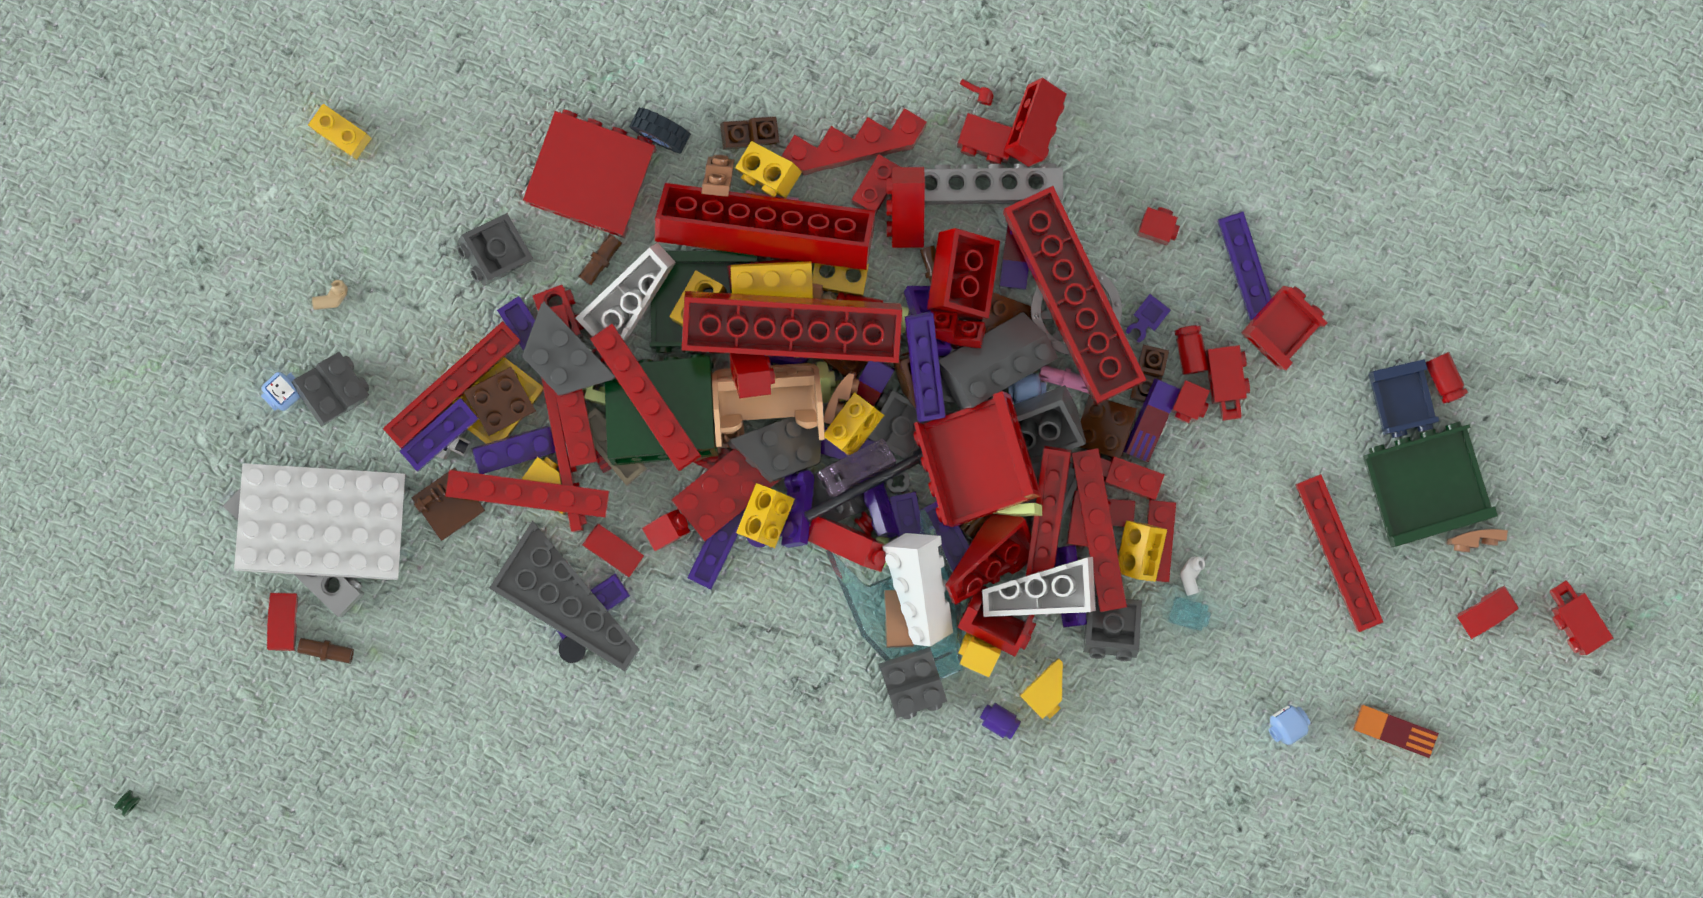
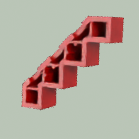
M905 108L891 130L867 117L854 139L831 126L818 148L794 134L781 157L793 162L802 171L801 174L805 176L863 160L875 159L878 154L887 156L888 154L900 151L904 152L914 148L926 128L927 121Z

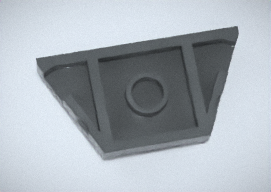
M543 302L522 355L526 362L559 396L614 380L616 377L555 312Z
M795 417L781 420L730 439L727 442L729 447L737 449L746 457L745 461L752 467L757 468L761 475L770 483L820 463L821 440H819L818 426L811 429L803 428L796 423Z

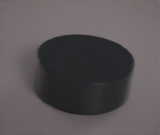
M568 637L563 639L559 645V655L568 663L579 662L586 654L585 647Z

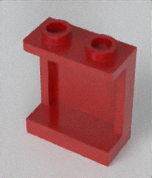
M1282 286L1241 332L1276 368L1287 370L1293 362L1290 358L1320 326L1325 327L1328 323L1323 318L1325 315L1323 311L1316 305H1310L1304 300L1306 295L1296 286L1293 288Z
M983 585L980 592L971 596L957 628L1015 657L1020 648L1026 649L1032 637L1031 634L1036 626V623L1032 622L1035 614L1028 615L1025 621L1012 615L984 617L982 590L988 587Z

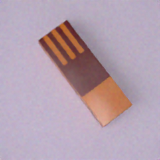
M1361 705L1353 727L1355 731L1430 758L1439 734L1365 705Z

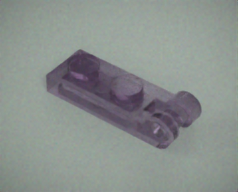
M883 438L822 469L817 475L827 485L826 491L829 496L834 497L855 484L895 465L896 459ZM840 472L843 480L837 482L834 475Z

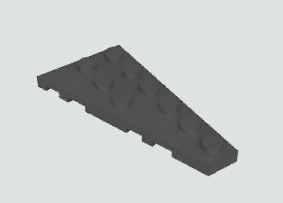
M532 520L489 587L490 590L626 673L640 649Z

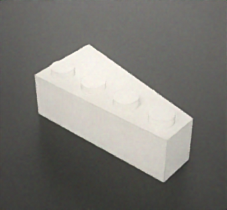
M659 243L654 244L576 317L577 321L592 337L610 324H613L626 343L676 262Z
M905 533L882 546L886 553L885 561L889 566L893 586L897 592L901 611L905 617L909 630L908 633L913 644L932 646L953 633L950 604L944 597V592L947 590L945 585L947 581L942 579L941 568L944 567V558L938 552V546L942 545L941 536Z
M1093 557L1084 558L983 589L984 617L1096 611Z

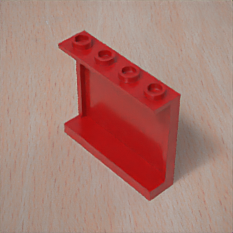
M563 109L562 113L555 111L523 198L524 203L625 239L628 232L627 226L653 153L657 151L656 146L652 145L653 141L649 138L638 135L637 139L627 136L628 132L623 129L613 127L612 130L604 128L602 127L603 123L595 119L588 118L587 122L578 119V114L565 109Z
M1004 391L993 394V399L982 402L973 408H965L946 415L945 418L935 419L924 424L914 423L916 429L914 439L916 444L921 447L923 457H921L922 466L929 473L931 480L928 483L929 490L932 496L936 497L938 504L936 508L937 517L945 526L955 527L1041 497L1011 395Z

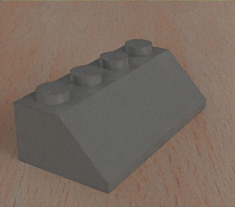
M1022 312L986 332L981 348L962 346L939 359V366L958 408L965 409L973 408L992 397L993 394L1004 390L1058 357L1047 334Z
M1065 385L1014 405L1031 464L1042 461L1045 446L1071 450L1086 443L1077 407Z

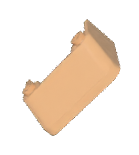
M811 363L770 365L774 369L775 384H771V395L739 399L730 368L719 369L713 372L712 390L716 447H722L721 433H735L742 427V420L795 417L796 423L806 429L818 426L819 440H825L823 401L818 366Z

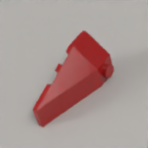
M992 514L984 522L945 584L951 601L954 604H958L980 592L982 586L989 582L992 584L999 582L1000 576L1008 572L1011 574L1018 572L1028 563L1031 534L1023 517Z

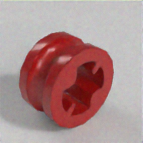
M863 511L861 518H855L854 521L867 535L872 536L871 533L874 530L872 519Z

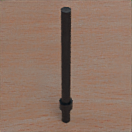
M922 449L914 451V455L805 511L804 516L806 520L810 522L918 464L922 466Z

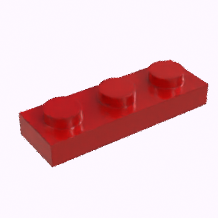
M1149 500L1147 524L1167 529L1156 581L1169 582L1176 502Z

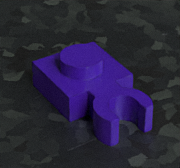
M1149 294L1134 313V316L1139 321L1129 325L1126 333L1129 334L1134 328H1138L1141 331V335L1137 342H1142L1147 334L1146 329L1150 327L1155 331L1171 309L1152 294Z

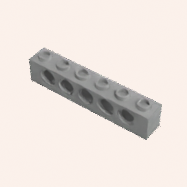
M1022 163L1014 164V168H1003V164H989L988 168L977 169L975 164L961 165V169H950V165H935V169H924L925 179L932 178L937 183V187L934 190L928 191L925 189V205L1015 204L1051 186H1054L1061 203L1063 201V167L1056 168L1055 163L1041 164V168H1030V166L1028 167ZM909 165L908 167H924V166H923V165ZM984 177L988 179L990 187L986 190L978 189L975 185V181L978 178ZM1006 177H1011L1016 181V187L1011 190L1005 189L1002 185V180ZM1031 177H1038L1042 180L1043 186L1040 189H1033L1029 186L1028 180ZM952 178H959L964 186L960 190H953L948 182Z
M240 489L223 505L237 520ZM294 574L337 617H343L364 595L360 590L362 584L356 578L335 577L340 581V588L337 592L333 593L329 590L328 583L334 576Z

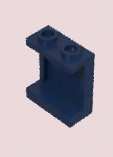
M1425 359L1368 373L1383 435L1391 434L1392 438L1408 435V429L1417 427L1418 432L1434 429L1433 423L1440 422L1439 416H1435L1424 372L1427 370Z

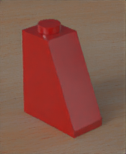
M821 516L812 520L809 527V542L861 566L882 572L886 562V553L882 546L886 544L851 526Z

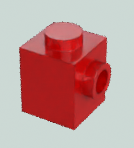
M1147 207L1137 236L1167 246L1170 239L1175 241L1180 228L1179 225H1176L1178 217L1173 216V211L1163 207H1158L1157 210Z
M1185 380L1182 382L1181 390L1171 412L1176 414L1175 419L1189 424L1190 420L1195 422L1199 417L1204 418L1209 407L1206 399L1210 390Z
M679 509L666 513L642 528L654 551L672 544L691 532L687 519L680 513Z

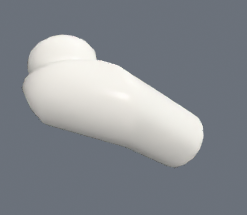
M1191 557L1180 571L1187 596L1199 593L1195 579L1200 571L1205 568V561L1201 557Z

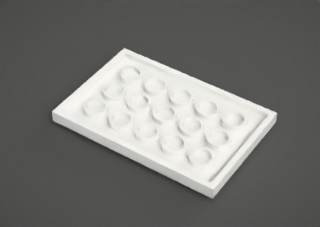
M243 463L234 570L398 580L405 474Z

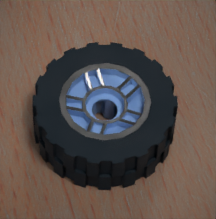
M643 107L638 108L629 126L639 135L651 139L653 143L679 154L682 153L691 135L688 130L674 121Z

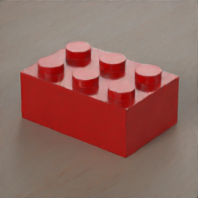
M958 228L939 232L927 310L958 313V318L967 321L988 319L1000 241Z

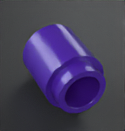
M994 703L992 706L987 704L979 717L983 720L981 724L983 727L1002 738L1007 737L1008 739L1013 737L1021 723L1016 718L1017 715L997 703Z

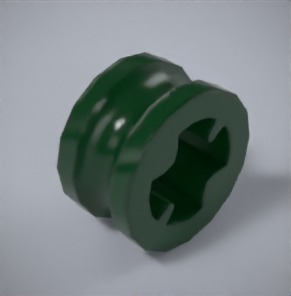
M129 790L115 804L114 809H120L122 811L121 815L125 817L136 807L141 798L139 796L134 797L133 791Z

